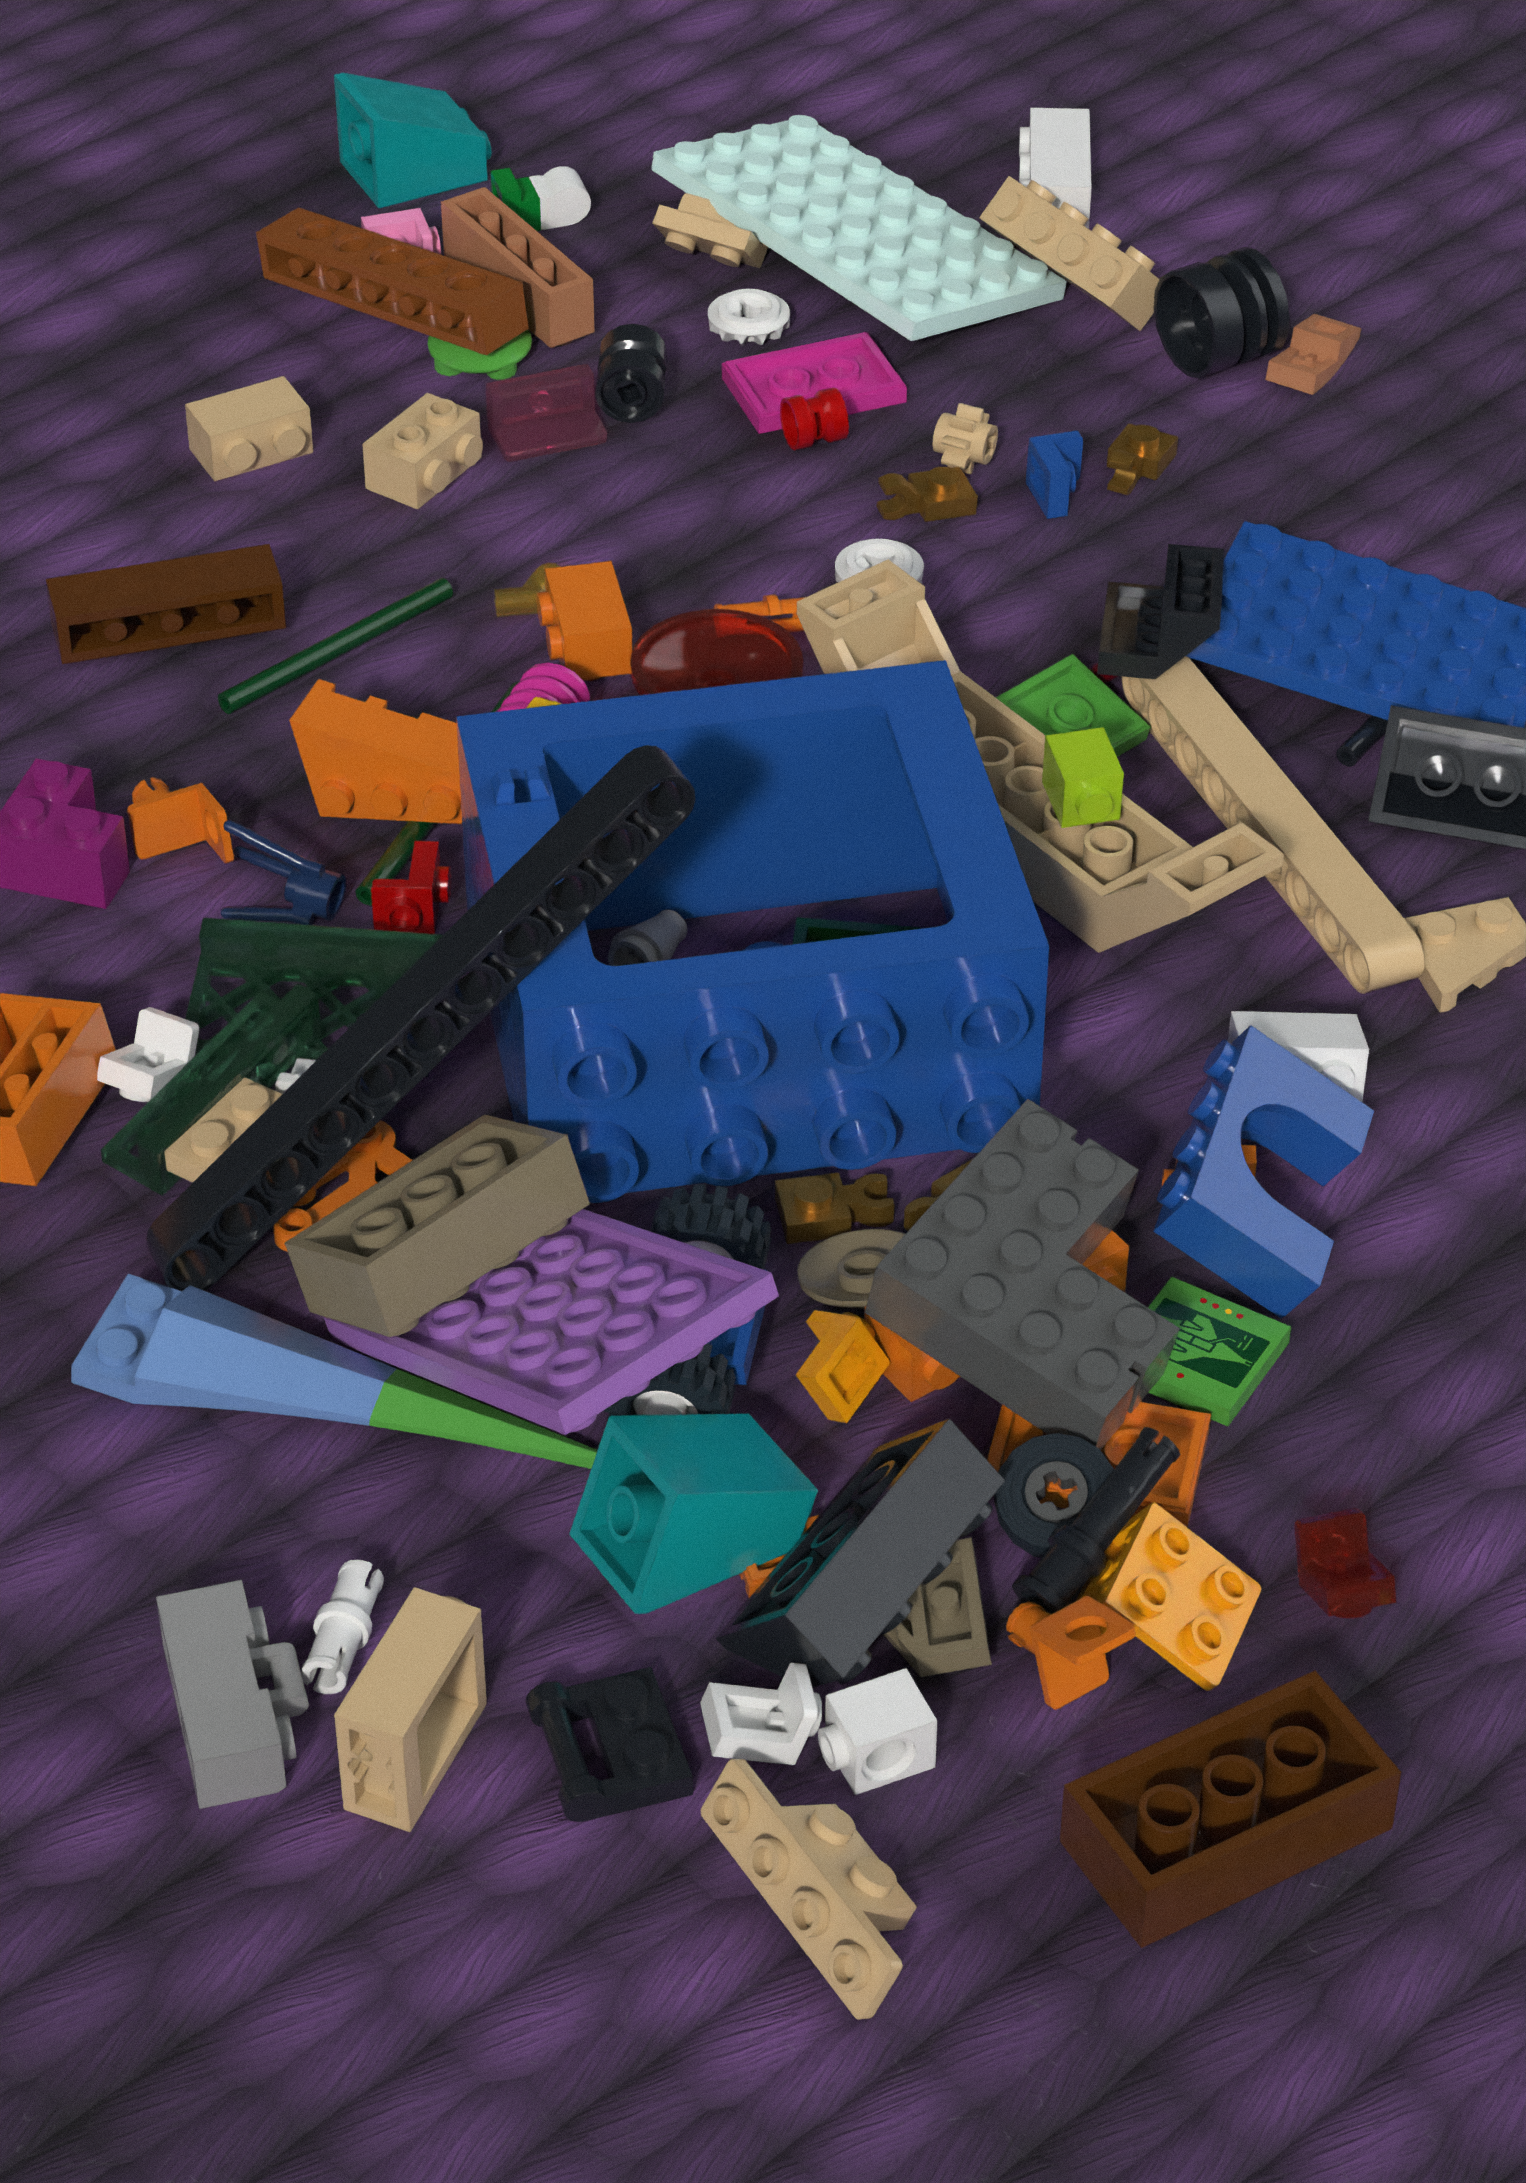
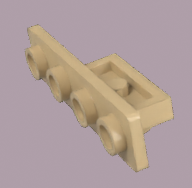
M730 1759L701 1808V1816L857 2020L872 2018L903 1966L901 1959L879 1931L903 1930L917 1906L897 1882L894 1871L877 1857L858 1833L852 1818L836 1804L781 1806L745 1759Z

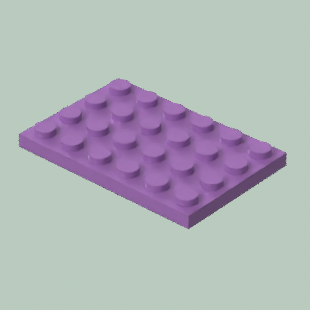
M582 1209L567 1219L568 1223L563 1229L551 1235L540 1237L519 1251V1256L515 1261L504 1267L492 1269L471 1283L469 1290L463 1296L441 1303L420 1317L417 1326L404 1334L387 1337L324 1317L332 1341L566 1435L588 1427L595 1421L597 1414L623 1397L633 1396L642 1392L649 1386L651 1379L674 1364L694 1358L703 1350V1345L723 1332L748 1323L754 1318L757 1310L779 1297L772 1272Z

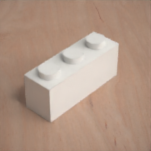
M1030 108L1029 127H1020L1019 183L1027 187L1031 180L1037 182L1056 197L1052 203L1053 206L1059 209L1065 201L1090 219L1091 152L1089 109ZM1088 220V221L1086 222V224L1084 225V226H1085L1086 228H1088V229H1089V220Z

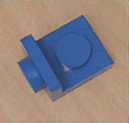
M1078 431L1029 438L1025 483L1047 519L1068 516L1069 493L1075 492L1076 481L1079 480L1081 473L1083 438Z

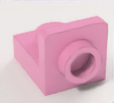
M421 208L361 217L362 229L441 255L437 228L435 226H428Z

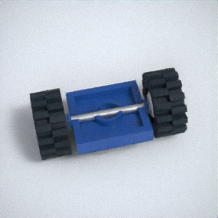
M698 1184L693 1186L691 1196L682 1187L674 1190L672 1199L665 1196L660 1201L658 1210L654 1214L650 1232L766 1270L764 1267L771 1238H769L771 1227L769 1221L762 1222L764 1212L758 1205L746 1210L749 1201L748 1197L739 1193L734 1200L726 1198L728 1188L721 1186L716 1187L715 1195L707 1194L705 1184ZM765 1306L757 1310L754 1318L748 1323L723 1332L703 1345V1350L697 1356L674 1364L651 1379L649 1386L645 1390L633 1396L623 1397L606 1408L604 1412H609V1416L729 1414L736 1388L734 1384L747 1385Z

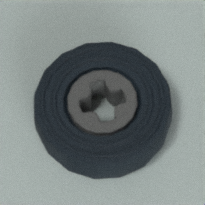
M1059 1433L1033 1437L1015 1448L998 1471L1005 1480L994 1494L999 1524L1016 1546L1034 1557L1042 1558L1050 1548L1047 1540L1055 1529H1060L1061 1526H1071L1113 1472L1114 1468L1100 1449L1080 1437ZM1049 1482L1057 1483L1062 1490L1074 1488V1491L1068 1495L1069 1507L1057 1510L1053 1502L1040 1504L1039 1500L1046 1496L1045 1486H1048Z

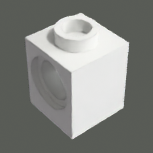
M907 1668L826 1695L825 1727L818 1730L819 1746L827 1766L832 1771L840 1769L854 1795H858L935 1768L937 1719Z

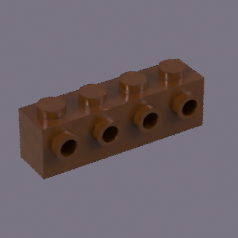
M270 544L46 579L51 625L62 664L286 628L282 580Z

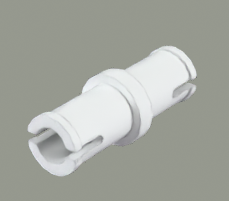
M363 1560L345 1562L339 1570L338 1580L330 1601L323 1604L317 1612L313 1627L316 1638L308 1659L303 1664L301 1670L303 1682L308 1685L313 1681L317 1668L321 1667L316 1684L313 1687V1690L323 1694L341 1692L346 1687L348 1673L357 1650L362 1649L370 1638L373 1625L370 1614L384 1583L383 1574L377 1569L372 1573L368 1586H365L369 1571L373 1565L370 1562Z

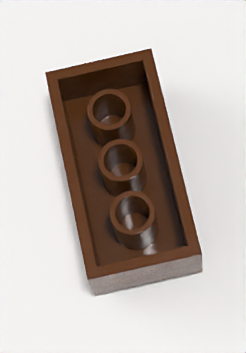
M1314 1670L1064 1784L1060 1842L1140 1948H1143L1393 1829L1401 1771L1317 1671Z

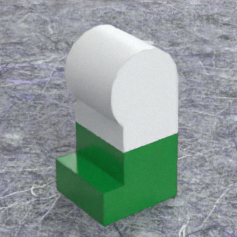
M559 166L550 169L543 176L536 175L515 179L510 168L491 171V193L536 231L573 225L585 218L590 210V196L580 176L572 168Z

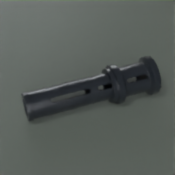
M1144 1427L1139 1434V1438L1071 1526H1061L1060 1529H1055L1047 1540L1050 1548L1028 1576L1019 1575L1012 1585L1014 1593L1023 1603L1036 1602L1052 1615L1070 1604L1089 1577L1096 1578L1102 1573L1106 1567L1105 1562L1107 1558L1104 1553L1170 1465L1176 1462L1181 1455L1177 1446L1164 1435L1157 1445L1154 1440L1158 1437L1159 1431Z

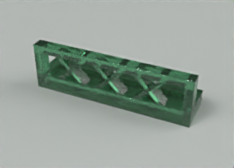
M299 983L280 1001L260 991L101 1149L102 1162L164 1196L181 1178L167 1171L164 1151L243 1078L270 1088L277 1081L279 1074L285 1073L296 1062L297 1058H300L321 1037L318 994ZM136 1143L139 1158L128 1153Z

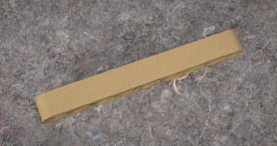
M1186 656L1156 679L1122 676L1123 691L1129 706L1151 726L1150 733L1224 826L1229 829L1242 822L1284 853L1283 866L1266 874L1265 877L1350 984L1359 993L1365 994L1419 978L1424 971V954L1419 938L1414 930L1191 659Z

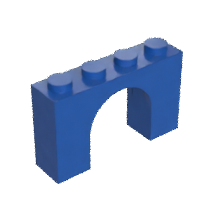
M1250 1025L1232 1043L1225 1039L1222 1040L1205 1061L1203 1072L1208 1077L1205 1085L1195 1095L1188 1108V1114L1193 1117L1191 1126L1182 1135L1174 1148L1172 1156L1178 1160L1175 1171L1167 1178L1158 1193L1157 1201L1162 1204V1208L1153 1232L1282 1319L1320 1287L1334 1240L1281 1205L1261 1187L1246 1163L1241 1139L1251 1140L1268 1148L1314 1181L1325 1186L1362 1153L1374 1110Z

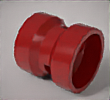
M832 387L819 390L814 397L807 399L801 395H795L781 400V426L786 442L792 450L810 448L815 441L821 439L828 443H833L847 438L849 433L848 413L843 397L837 388Z

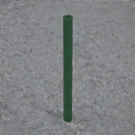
M440 578L219 693L218 703L221 709L226 714H231L452 598L453 589L450 583L445 578Z

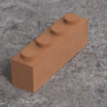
M486 187L441 201L444 255L521 281L523 283L529 330L548 347L553 348L567 345L575 339L595 332L593 279Z

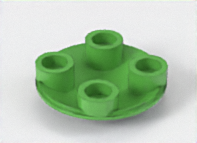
M529 330L524 331L487 356L432 336L428 337V350L434 358L435 370L445 376H454L462 372L486 373L490 378L496 380H504L514 376L517 373V363L528 354L532 345V337Z

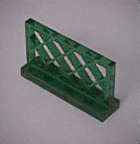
M203 918L199 933L201 953L185 1019L195 1022L199 1026L200 1032L201 1028L222 1016L236 1031L221 1040L198 1039L194 1060L294 1067L297 1058L317 1060L328 1049L320 1041L321 1039L344 1025L349 1029L358 1020L357 1017L365 1013L443 935ZM212 976L243 978L246 981L222 997L210 986ZM278 981L301 982L307 985L306 988L285 1001H282L269 988ZM340 985L365 987L368 992L345 1006L331 993L332 990ZM258 994L272 1009L246 1023L233 1009ZM320 999L333 1013L308 1028L295 1013ZM282 1021L297 1034V1036L282 1045L266 1044L259 1037L260 1034Z

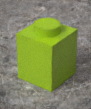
M1104 727L1045 735L1042 783L1061 828L1120 820L1124 772Z

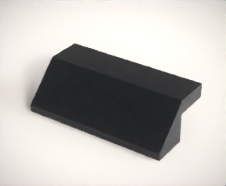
M1168 544L1164 587L1108 581L1097 674L1156 679L1220 629L1224 549Z

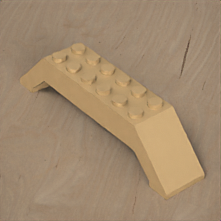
M889 559L797 601V616L824 674L946 660L1033 902L1098 953L1187 917L1283 866L1284 853L1242 822L1192 847L1124 794H1122L1120 820L1061 828L1042 783L1045 735L960 671L925 600V586Z

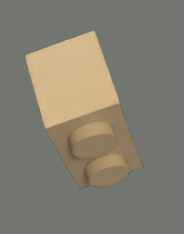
M284 376L185 404L189 449L214 482L313 453L310 408Z

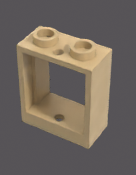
M413 1588L334 1714L344 1810L411 1833L487 1705L480 1608L468 1605L452 1596H440L419 1588Z

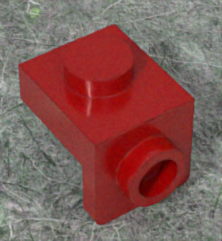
M439 841L414 842L409 880H373L371 898L374 930L377 933L435 935L439 903H449L451 897V867L440 866Z

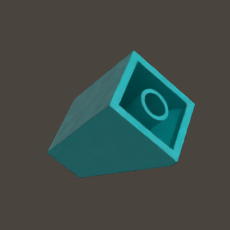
M348 73L334 75L340 162L378 209L487 181V160L491 158L492 154L489 138L483 130L480 131L469 119L466 110L463 107L460 108L446 91Z
M750 1414L609 1416L569 1535L635 1614H647L743 1573L746 1567L756 1563L759 1566L787 1554L802 1536L806 1522L813 1510L818 1489Z

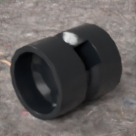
M620 325L609 331L601 341L595 396L599 407L604 413L617 421L627 423L645 421L654 416L662 406L665 390L667 349L664 340L656 331L644 325Z

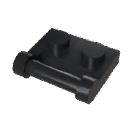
M651 1667L568 1687L559 1682H545L537 1685L527 1694L525 1702L530 1717L535 1725L542 1727L560 1777L562 1787L559 1790L558 1797L564 1814L570 1821H589L693 1795V1776ZM588 1718L609 1779L599 1781L596 1777L590 1776L571 1722Z

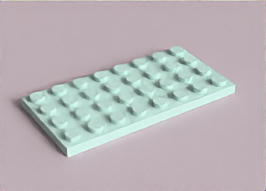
M794 115L787 121L770 125L756 124L751 129L736 133H717L713 138L697 142H679L675 147L654 151L652 171L686 193L709 199L720 216L741 229L751 231L761 243L910 341L1049 304L1064 298L1067 281L1048 270L1046 264L1021 253L1014 248L1010 241L998 238L980 227L978 221L964 217L951 209L943 199L931 196L916 187L911 179L897 175L881 165L882 163L878 158L862 153L851 146L846 138L834 135L819 126L817 120L812 117Z

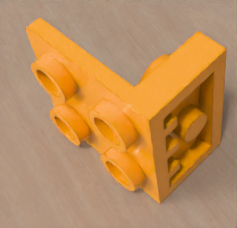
M1153 1501L1128 1520L1104 1552L1107 1558L1105 1569L1098 1577H1089L1076 1601L1088 1595L1133 1623L1138 1639L1201 1688L1210 1691L1218 1686L1223 1678L1260 1595L1261 1586ZM1100 1626V1631L1102 1635L1103 1633H1105L1107 1629Z

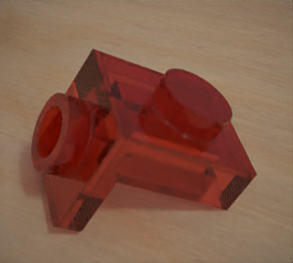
M1351 1508L1301 1518L1295 1522L1299 1585L1328 1616L1358 1618L1369 1614L1373 1607L1397 1603L1395 1576L1369 1551L1366 1516L1360 1509Z

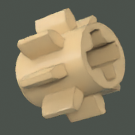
M959 403L956 415L945 412L940 416L933 435V450L943 454L942 464L947 465L949 468L960 467L963 473L972 474L974 462L987 465L990 462L997 445L998 428L996 425L988 424L990 415L984 413V409Z

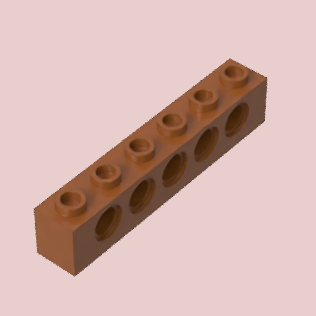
M299 207L256 232L265 279L486 356L529 329L523 283L521 281Z

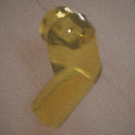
M549 562L541 564L522 587L494 589L496 617L538 614L536 594L538 592H546L545 569L561 566Z

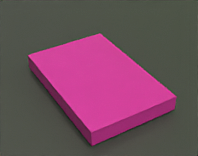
M868 332L722 363L723 381L758 434L782 429L780 403L783 398L801 395L807 399L814 397L817 391L835 387L839 390L845 402L848 415L907 402V386Z

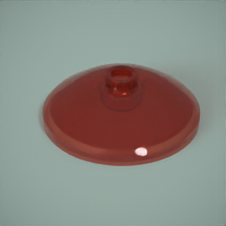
M730 609L697 610L665 619L648 629L639 638L632 650L630 659L631 679L640 695L803 677L804 667L803 653L800 645L785 628L762 616Z

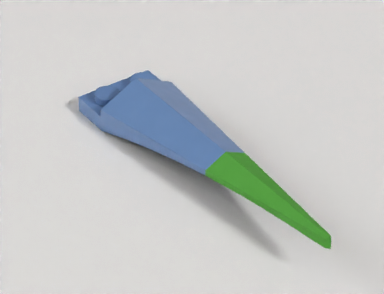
M127 1274L71 1365V1383L132 1404L250 1411L359 1424L472 1443L588 1469L592 1468L598 1451L189 1285L185 1290L179 1291L131 1274Z

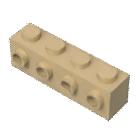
M1008 176L979 218L1014 246L1033 259L1046 264L1049 270L1141 331L1154 313V293L1159 279L1150 271L1155 263L1131 245L1125 253L1119 250L1118 246L1122 241L1098 223L1092 231L1086 228L1084 225L1089 219L1065 201L1059 209L1053 206L1052 203L1056 197L1037 182L1031 180L1027 187Z

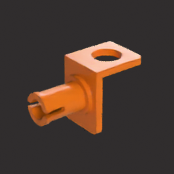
M152 777L150 782L155 790H152L145 780L140 781L135 786L132 793L133 804L128 806L127 813L135 854L139 859H147L206 840L225 864L234 861L230 833L224 830L223 827L225 821H227L226 812L203 783L170 792L166 783L161 779Z
M1088 1595L1052 1615L1036 1602L1022 1603L1013 1610L1006 1625V1630L1010 1633L1013 1632L1008 1636L1009 1640L1035 1655L1045 1703L1054 1710L1105 1684L1109 1679L1105 1654L1136 1636L1133 1623ZM1100 1626L1107 1629L1105 1633H1103L1102 1635L1100 1631Z

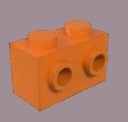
M612 561L545 569L546 592H538L536 594V603L540 626H546V643L550 660L559 659L562 666L574 671L585 681H592L601 677L632 674V626Z

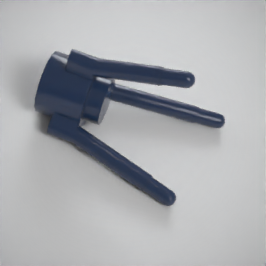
M232 820L225 821L223 825L224 830L279 859L276 860L242 846L235 847L233 851L236 857L250 862V864L288 878L284 897L287 902L293 903V908L223 907L220 911L223 918L292 922L310 928L315 917L330 921L336 917L346 892L345 875L325 869V864L304 858Z

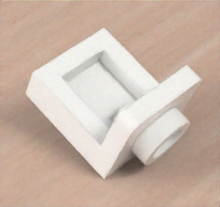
M152 1007L141 1010L138 1016L134 1043L100 1056L97 1080L119 1088L121 1096L138 1102L154 1101L160 1095L189 1084L199 1026L195 1022Z
M793 1662L789 1664L778 1690L709 1682L700 1702L713 1757L795 1765L808 1736L812 1737L817 1733L822 1717L821 1698L818 1693L813 1692L807 1665Z

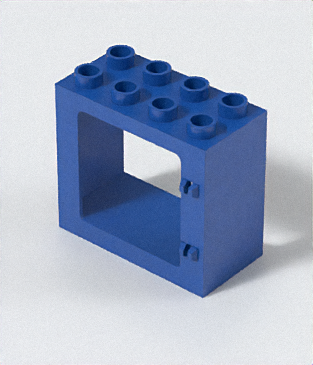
M946 660L456 716L467 910L525 855L613 766L634 748L649 745L657 746L664 750L695 790L696 800L694 807L686 820L490 1012L514 1122L568 1136L589 1203L608 1202L621 1197L625 1193L700 1183L714 1186H733L746 1182L754 1176L830 1166L846 1170H856L872 1166L884 1159L963 1150L970 1153H979L1027 1099L1040 1106L1049 944ZM610 831L609 833H607L606 835H604L603 838H605L607 835H609L612 831ZM933 888H937L948 921L947 924L938 927L622 966H610L599 962L593 955L588 935L589 930L636 925L655 917L662 910L675 911L683 919Z

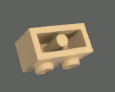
M426 393L362 444L366 489L419 509L482 458L483 441L480 434L479 412L458 405L451 400Z

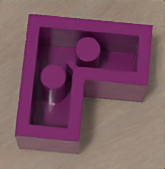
M36 758L0 811V888L107 909L130 873L123 816L96 811L91 769Z

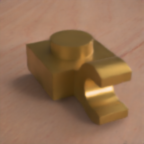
M1128 423L1108 448L1107 467L1116 470L1113 478L1107 484V490L1129 495L1141 476L1157 480L1177 454L1178 437L1159 432L1158 429L1149 425H1133Z
M936 467L930 471L908 474V481L902 475L896 473L879 477L878 483L884 494H896L889 500L877 501L876 507L883 519L896 520L905 515L920 513L923 520L928 522L976 515L978 496L960 467Z

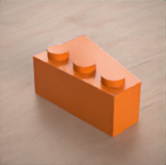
M321 679L316 681L289 721L320 817L462 824L457 723L424 712L416 719L388 710L386 700L370 695L367 701L363 702L335 693L336 684Z
M0 993V1182L37 1186L105 1085V1083L97 1080L100 1056L113 1052L116 1049L101 1003Z

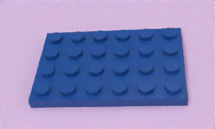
M1246 521L1243 522L1224 559L1220 629L1187 654L1186 657L1388 720L1392 705L1525 728L1526 608L1498 600L1491 594L1483 591H1469L1443 583L1432 575L1414 574L1388 566L1384 561L1377 558H1363L1334 549L1331 545L1322 541H1308L1288 535L1270 525H1256Z

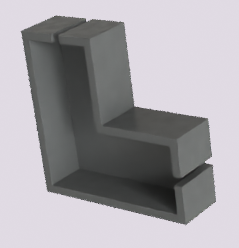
M1027 1099L876 1266L865 1313L1046 1434L1059 1433L1080 1437L1101 1450L1123 1424L1127 1411L1132 1413L1164 1374L1180 1328L1082 1265L1124 1217L1139 1169L1090 1138L1082 1146L1075 1142L1078 1130Z

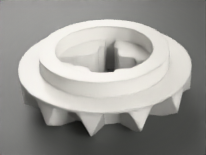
M739 289L719 296L710 304L708 308L710 331L720 334L722 341L738 340L741 346L747 342H756L759 345H763L766 338L779 339L782 331L790 327V308L782 298L759 289Z
M869 539L853 543L838 554L835 561L836 582H840L889 559L922 584L924 563L920 554L904 543L889 539Z

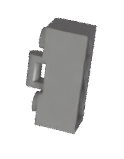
M242 1580L156 1597L163 1649L199 1809L280 1792L286 1788L284 1761L296 1759V1748L289 1717L304 1713L309 1706L295 1647L287 1642L269 1645L262 1606L248 1607ZM271 1675L275 1690L269 1691L268 1688L259 1690L256 1678Z

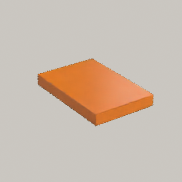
M1140 1402L1132 1413L1127 1411L1123 1424L1101 1449V1452L1114 1469L1139 1438V1434L1144 1427L1159 1431L1158 1437L1154 1440L1157 1445L1165 1435L1177 1446L1181 1454L1176 1462L1170 1465L1132 1517L1154 1501L1188 1528L1209 1435L1211 1414ZM1002 1404L987 1461L998 1472L1015 1448L1033 1437L1048 1434ZM1049 1482V1485L1045 1486L1046 1496L1039 1500L1040 1504L1053 1502L1056 1507L1067 1508L1069 1507L1068 1495L1074 1491V1488L1062 1490L1057 1483Z

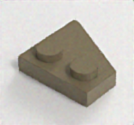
M972 1538L955 1541L948 1550L953 1555V1559L948 1567L931 1582L919 1585L908 1599L913 1604L911 1612L897 1627L883 1634L920 1677L992 1665Z

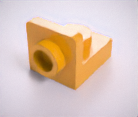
M814 1310L806 1323L820 1342L798 1370L796 1376L828 1420L848 1423L891 1362L875 1341V1331L864 1319L850 1312L837 1314Z

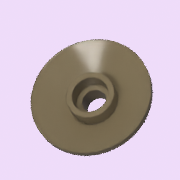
M884 1229L856 1230L830 1237L808 1250L799 1262L797 1272L800 1287L809 1297L823 1304L843 1308L865 1309L876 1266L902 1239L905 1233Z

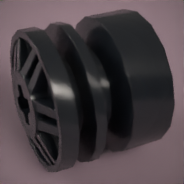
M1242 247L1226 255L1215 256L1206 263L1197 262L1172 270L1160 277L1155 288L1153 309L1159 337L1164 350L1173 364L1186 376L1199 379L1228 369L1237 364V362L1246 363L1257 357L1272 354L1283 347L1288 336L1290 314L1287 295L1281 279L1270 261L1256 249Z

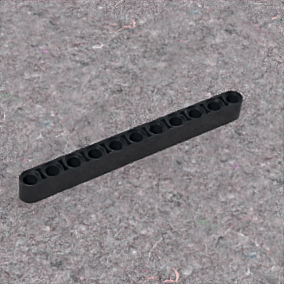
M645 745L634 748L627 753L155 1219L148 1229L146 1242L168 1287L183 1291L191 1285L205 1291L214 1285L686 820L694 807L696 800L695 790L664 750L657 746ZM610 831H612L609 835H607L605 838H603L604 835H606L607 833H609Z

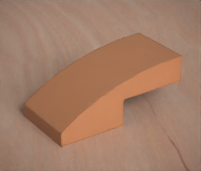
M1311 315L1294 327L1290 347L1269 360L1265 380L1314 395L1335 375L1360 338L1361 328L1321 315Z

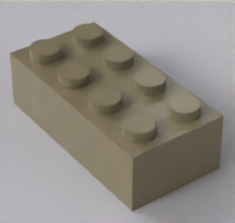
M484 1114L286 1241L285 1246L309 1312L392 1337L412 1330L419 1323L420 1317L441 1303L463 1296L469 1290L471 1283L492 1269L504 1267L515 1261L519 1256V1251L540 1237L551 1235L563 1229L568 1223V1218L590 1203L566 1134Z

